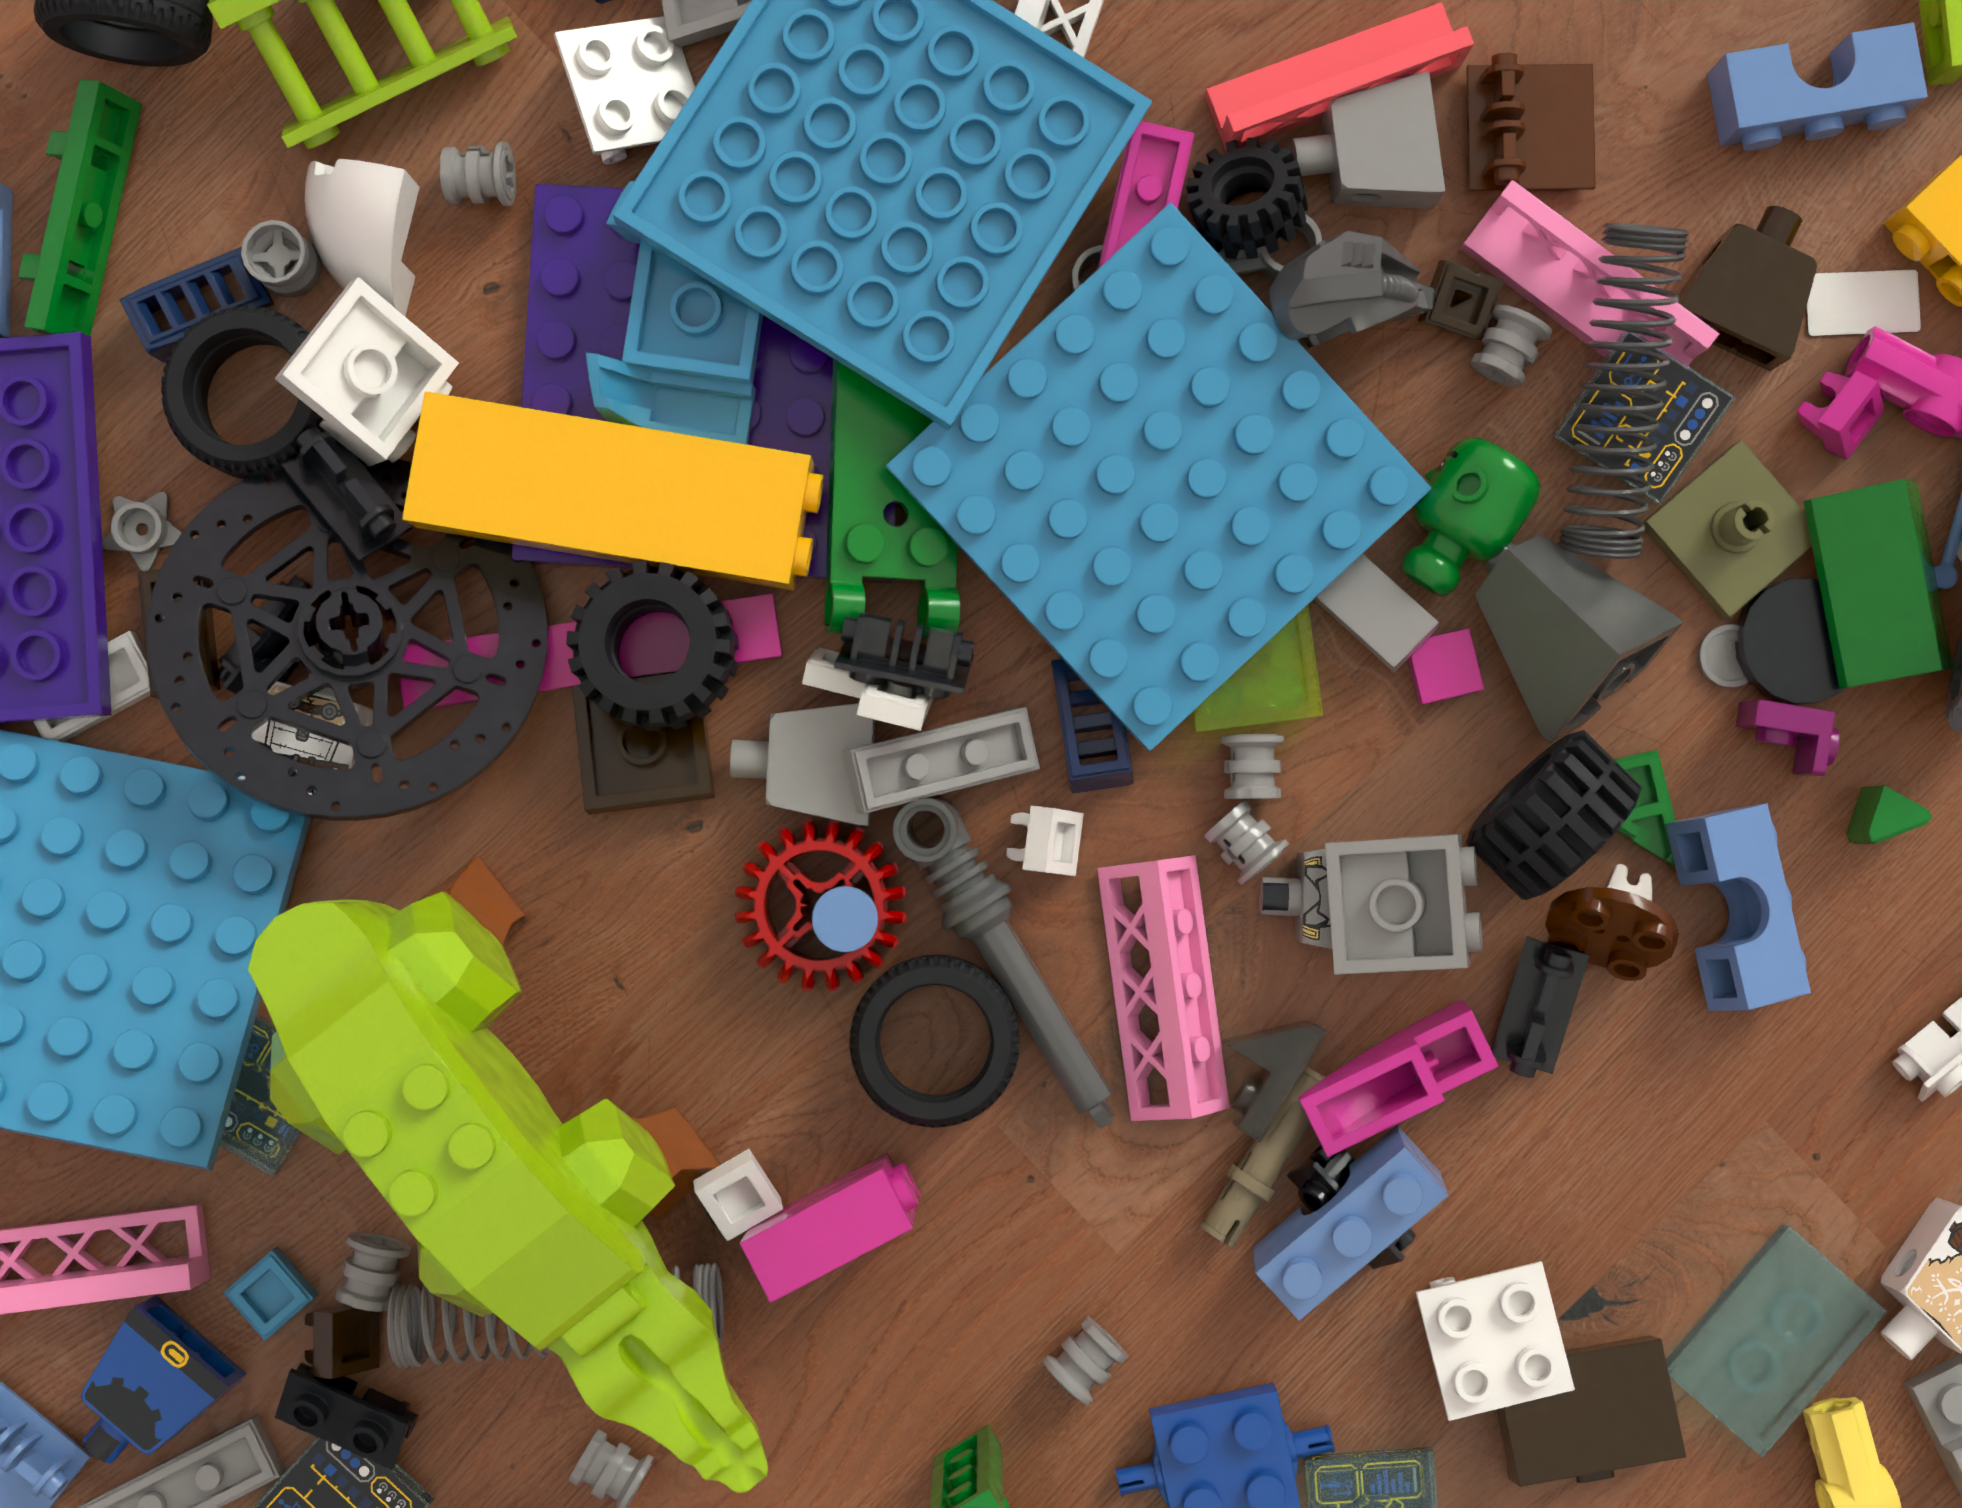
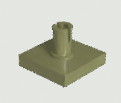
M1742 439L1731 445L1642 522L1645 525V532L1722 620L1736 613L1812 547L1805 511Z

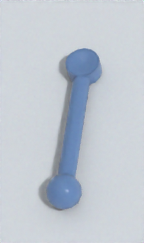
M1962 470L1960 471V478H1961V480H1962ZM1962 491L1940 565L1934 566L1939 590L1951 588L1958 579L1957 571L1953 565L1962 538Z

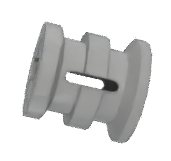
M498 142L494 152H487L484 146H469L466 153H460L456 147H444L440 156V182L444 199L450 205H460L464 198H470L474 204H488L491 197H498L501 205L512 206L516 196V168L509 143Z
M1499 304L1492 311V316L1497 321L1495 327L1487 328L1481 341L1485 348L1482 353L1474 354L1470 365L1475 371L1491 381L1510 388H1521L1526 379L1525 374L1522 372L1524 367L1533 365L1539 353L1535 347L1537 341L1549 340L1552 330L1541 319L1526 311L1509 305Z
M1235 734L1220 737V743L1230 748V760L1224 761V774H1230V786L1224 789V799H1280L1281 788L1275 786V773H1281V760H1275V747L1284 743V736H1278L1277 734Z
M1246 800L1241 802L1204 835L1209 843L1216 842L1224 852L1220 857L1228 866L1234 862L1241 870L1238 878V883L1241 886L1251 881L1281 855L1289 845L1286 839L1275 842L1267 832L1271 827L1264 819H1261L1259 822L1255 820L1250 814L1252 807Z
M364 1232L348 1234L346 1243L354 1249L352 1257L345 1258L342 1273L347 1279L345 1285L338 1286L335 1299L356 1309L373 1312L388 1311L390 1289L399 1283L402 1272L397 1267L398 1259L408 1257L411 1247L400 1240L384 1235Z
M1089 1316L1081 1323L1083 1331L1076 1338L1069 1335L1061 1344L1064 1351L1058 1358L1047 1355L1042 1360L1051 1375L1072 1396L1087 1406L1093 1401L1090 1389L1095 1383L1103 1385L1112 1376L1108 1369L1115 1362L1123 1364L1129 1357L1122 1346Z
M598 1429L568 1481L576 1486L584 1482L593 1487L591 1494L602 1500L607 1495L616 1501V1508H627L648 1473L654 1457L648 1454L641 1460H638L629 1455L632 1448L622 1442L615 1447L606 1441L607 1433Z

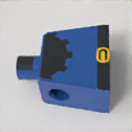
M155 1295L134 1306L128 1313L81 1392L82 1401L101 1417L82 1439L83 1445L90 1454L105 1463H113L129 1443L142 1453L150 1456L236 1386L247 1373Z

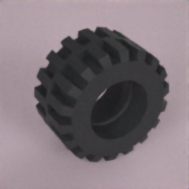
M647 561L632 563L633 570L623 572L617 567L606 573L609 581L603 586L599 587L595 582L592 583L585 591L590 599L584 608L576 604L571 618L577 624L575 632L567 631L566 645L573 650V658L568 659L571 673L576 675L581 682L578 685L587 698L592 700L599 709L631 727L638 726L647 731H661L662 727L669 726L676 730L688 726L687 720L695 716L700 719L704 718L712 712L709 708L710 704L716 698L722 701L729 691V688L725 686L730 675L735 676L738 662L734 659L735 650L739 649L738 636L733 631L732 623L734 622L728 610L700 578L688 570L686 573L679 571L673 564L660 562L659 567H651ZM655 612L672 613L684 622L689 631L690 645L686 660L675 674L661 682L642 684L632 680L623 671L620 663L619 650L623 635L629 626L642 616Z
M1581 730L1556 741L1517 774L1475 820L1468 835L1466 845L1468 847L1475 846L1476 855L1522 900H1528L1543 895L1558 886L1603 847L1632 813L1642 787L1585 730Z

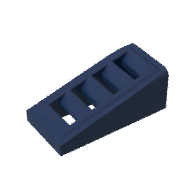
M242 247L151 283L120 299L131 324L149 355L162 363L166 362L167 357L172 355L171 349L175 346L178 338L184 337L183 333L192 324L199 323L201 318L208 316L210 313H217L221 309L230 307L256 306L268 308L274 305L264 284L254 278L244 266L241 255ZM231 272L234 273L246 298L236 302L223 279V276ZM208 284L211 286L222 307L215 311H211L200 288ZM185 296L197 317L188 322L176 302ZM160 309L163 310L172 327L164 332L161 331L153 313Z
M1062 659L1052 660L1071 792L1081 793L1133 784V769L1126 728L1111 711L1072 717L1071 708L1103 703L1090 689L1069 692L1067 682L1080 681L1081 679ZM1113 728L1114 737L1076 743L1075 734ZM1117 754V760L1083 766H1080L1079 763L1080 759Z

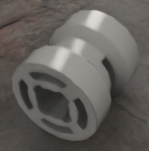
M277 220L261 222L249 230L243 240L241 255L244 266L254 278L279 296L293 298L304 295L314 288L319 280L322 263L316 248L297 229L286 222ZM294 262L293 266L286 271V268H288L291 265V263Z

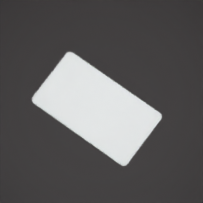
M1916 270L1816 273L1807 302L1809 335L1866 334L1867 330L1874 326L1888 333L1918 332L1921 329L1918 272Z

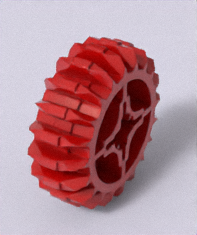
M806 819L802 824L804 840L797 842L791 829L784 826L778 830L779 838L785 847L782 851L778 853L773 845L767 841H762L757 846L760 854L769 861L765 868L753 862L744 863L742 870L747 875L757 878L758 882L756 888L737 886L735 888V896L741 899H754L753 910L737 912L734 917L736 923L744 924L755 920L758 931L746 935L742 939V943L745 948L755 946L761 941H764L769 949L760 955L756 961V964L761 969L772 964L776 957L785 962L778 972L777 980L779 982L787 983L792 977L795 968L804 970L801 980L802 990L811 991L816 983V973L825 972V983L828 990L836 991L840 986L839 969L846 968L849 978L854 984H858L864 980L863 971L857 963L862 957L876 969L884 965L885 961L882 956L873 949L877 941L886 947H897L899 938L883 929L886 921L894 924H904L907 914L902 911L888 910V900L906 897L907 890L905 887L900 886L886 889L883 879L895 875L900 871V868L896 862H892L878 870L873 861L885 850V846L878 841L872 844L865 853L857 848L864 838V829L855 827L850 832L847 842L838 840L841 831L840 821L830 819L826 827V838H817V826L814 820ZM830 851L848 858L851 862L832 879L826 882H819L809 877L805 872H802L792 860L809 852ZM865 875L871 886L874 903L878 911V927L872 939L855 951L830 958L811 957L794 950L792 947L813 929L812 920L807 921L800 929L797 927L808 915L805 911V906L811 905L805 902L808 893L798 884V880L808 890L812 889L814 892L821 894L836 888L843 880L845 881L844 886L854 887ZM777 876L786 883V886L790 889L796 900L795 914L779 933H777L773 925L769 905L771 890Z

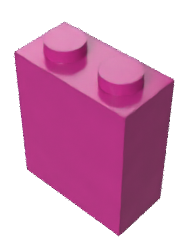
M886 1153L784 1206L780 1212L748 1229L740 1241V1245L771 1303L913 1229L916 1207L919 1206L917 1199L921 1195L906 1164L902 1162L894 1167Z

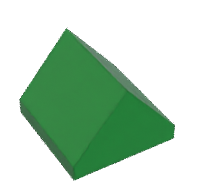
M1885 785L1861 787L1846 835L1849 842H1854V844H1876L1929 824V820L1932 817L1928 809Z

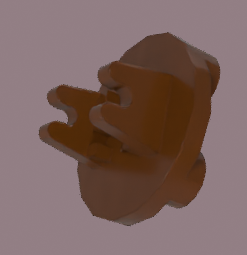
M1618 864L1612 870L1605 888L1585 887L1567 891L1551 902L1545 923L1549 934L1547 942L1590 954L1589 964L1607 968L1608 972L1618 979L1636 981L1646 976L1647 968L1658 966L1672 957L1677 945L1679 932L1675 920L1660 905L1652 902V877L1647 873H1642L1635 881V884L1631 885L1627 881V867L1623 864Z

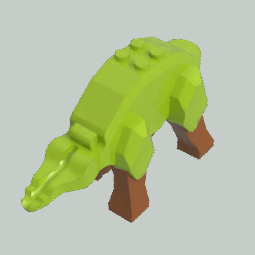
M475 857L418 901L400 911L378 902L345 899L302 903L274 917L256 939L248 966V971L276 1028V1032L272 1035L270 1100L290 1125L337 1155L347 1151L351 1154L417 1239L419 1279L429 1292L482 1317L494 1313L539 1351H543L546 1348L552 1350L561 1357L585 1403L597 1415L604 1419L634 1427L669 1449L678 1459L692 1465L703 1479L720 1481L737 1493L748 1492L757 1483L767 1477L768 1465L758 1427L727 1380L712 1310L694 1289L667 1271L653 1238L642 1221L648 1213L659 1219L694 1190L693 1180L718 1167L721 1163L676 1106L650 1116L635 1118L627 1115L610 1100L603 1099L564 1124L556 1116L535 1081L516 1057L488 1029L523 993L504 950V941L508 931L527 915L483 859Z

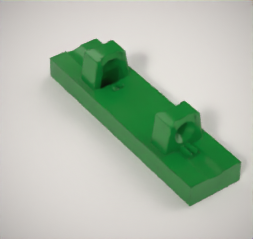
M79 79L68 131L50 132L46 155L60 159L61 164L41 254L24 253L19 270V278L34 282L24 327L45 335L82 332L91 336L142 103L101 81Z

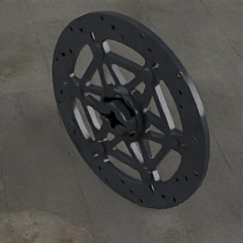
M358 458L362 465H367L361 459ZM387 459L366 467L367 471L399 510L404 511L405 500L403 497H406L412 463L400 459L391 463ZM284 469L266 474L252 475L219 495L188 524L172 546L160 569L152 592L147 622L148 661L154 687L167 718L190 752L211 773L231 788L257 802L299 816L332 821L378 819L411 812L445 798L481 775L512 743L530 714L543 679L548 645L545 601L538 576L531 561L520 560L515 562L512 558L513 544L445 533L446 536L431 548H425L397 538L380 550L409 559L410 562L376 579H371L368 576L363 561L358 562ZM298 510H305L309 513L311 528L246 576L223 569V565L232 553L256 531L289 513ZM248 519L252 520V521L249 522V523H246V522H245V521L248 520ZM469 540H476L469 548H461ZM331 543H339L352 572V577L337 580L328 579V546ZM306 552H314V579L311 589L267 582ZM470 568H476L481 572L491 592L497 612L499 644L497 654L493 658H486L471 653L468 649L455 579ZM424 573H429L432 576L405 605L401 604L390 592V590ZM201 580L213 586L206 588L195 584V582ZM512 584H517L518 586H517V587H512L511 585H512ZM436 595H442L445 600L452 641L449 643L412 624L414 619ZM178 597L182 598L180 601H175ZM258 598L297 604L299 606L293 620L288 623L252 603ZM507 606L511 607L510 610H505L504 608ZM207 608H215L232 616L243 689L227 701H220L214 695L206 678L201 660L200 623L202 614ZM346 615L351 617L352 627H356L359 635L356 638L357 651L355 652L351 650L350 641L345 638L343 629L346 628L344 618ZM383 618L386 622L392 619L396 628V633H389L386 644ZM158 619H164L163 622H157ZM252 623L289 642L283 651L261 673L255 671L248 633V626ZM315 624L320 651L315 645L308 647L306 642V633H312ZM413 643L442 658L449 664L447 667L442 668L404 662L403 658L408 645ZM537 643L540 647H534L533 644ZM188 656L193 657L189 661L185 660V658ZM295 662H300L311 674L309 678L276 695L268 693V690ZM518 664H522L524 667L518 668L516 666ZM398 677L435 684L396 716L391 717L388 715L389 678ZM495 678L505 682L506 684L497 685L487 681V679ZM178 681H184L182 685H177ZM366 686L374 688V722L372 725L364 726L361 724L349 694L350 689ZM328 687L333 690L345 723L337 725L291 710L290 706ZM461 690L478 697L479 701L471 713L447 737L410 758L399 760L394 757L391 740L453 691ZM175 707L181 708L179 711H173ZM272 720L352 747L355 764L350 769H330L300 763L264 747L252 738V734L267 721ZM229 721H237L226 731H219ZM504 727H509L510 730H509V731H503L502 728H504ZM483 738L485 741L480 743L477 742V739ZM456 744V745H458L459 747L456 748V749H453V748H451V745ZM229 751L234 752L232 756H226V753ZM374 767H379L382 771L383 779L379 783L375 782L372 777V769ZM291 772L297 773L296 776H290L289 774ZM245 776L243 781L237 780L238 777ZM407 784L409 787L402 789L400 786ZM431 787L437 788L434 792H431L429 789ZM313 789L317 791L315 794L312 795L308 793L310 790ZM335 805L340 806L338 810L332 809Z

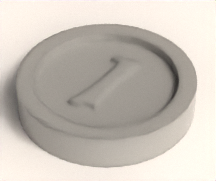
M1727 624L1716 627L1705 634L1697 649L1698 667L1703 676L1716 686L1733 688L1749 682L1736 659L1735 642L1738 641L1740 625Z

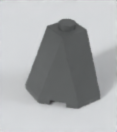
M1543 535L1536 536L1518 545L1510 542L1499 555L1488 560L1485 570L1489 575L1474 594L1540 735L1549 743L1586 723L1601 709V705L1598 702L1610 696L1625 681L1630 683L1647 668L1683 624L1672 612L1575 554L1564 550L1560 545Z

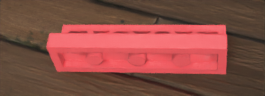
M1441 2L1207 88L1204 97L1227 153L1225 144L1227 142L1236 140L1238 148H1244L1247 144V138L1258 137L1259 142L1322 119L1329 102L1336 98L1418 73L1429 72L1431 79L1459 69L1474 42L1468 26L1455 31L1452 30Z

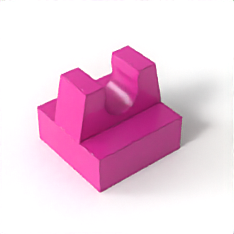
M1827 371L1819 382L1822 393L1834 400L1829 406L1823 408L1815 407L1811 403L1804 401L1798 408L1797 415L1799 422L1823 441L1825 450L1847 461L1885 411L1879 382L1858 371H1855L1851 378Z

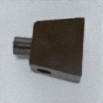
M1768 206L1756 230L1743 224H1734L1721 235L1678 294L1680 298L1678 303L1719 333L1712 343L1713 345L1768 371H1772L1788 361L1795 350L1817 270V261L1813 257L1790 247L1802 223L1801 217L1795 212L1780 206Z

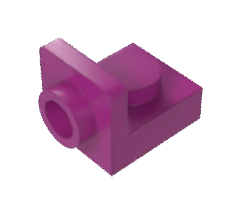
M1765 700L1739 702L1735 727L1756 730V742L1794 747L1796 737H1798L1792 771L1795 775L1824 776L1827 765L1833 764L1839 748V731L1837 728H1833L1836 712Z

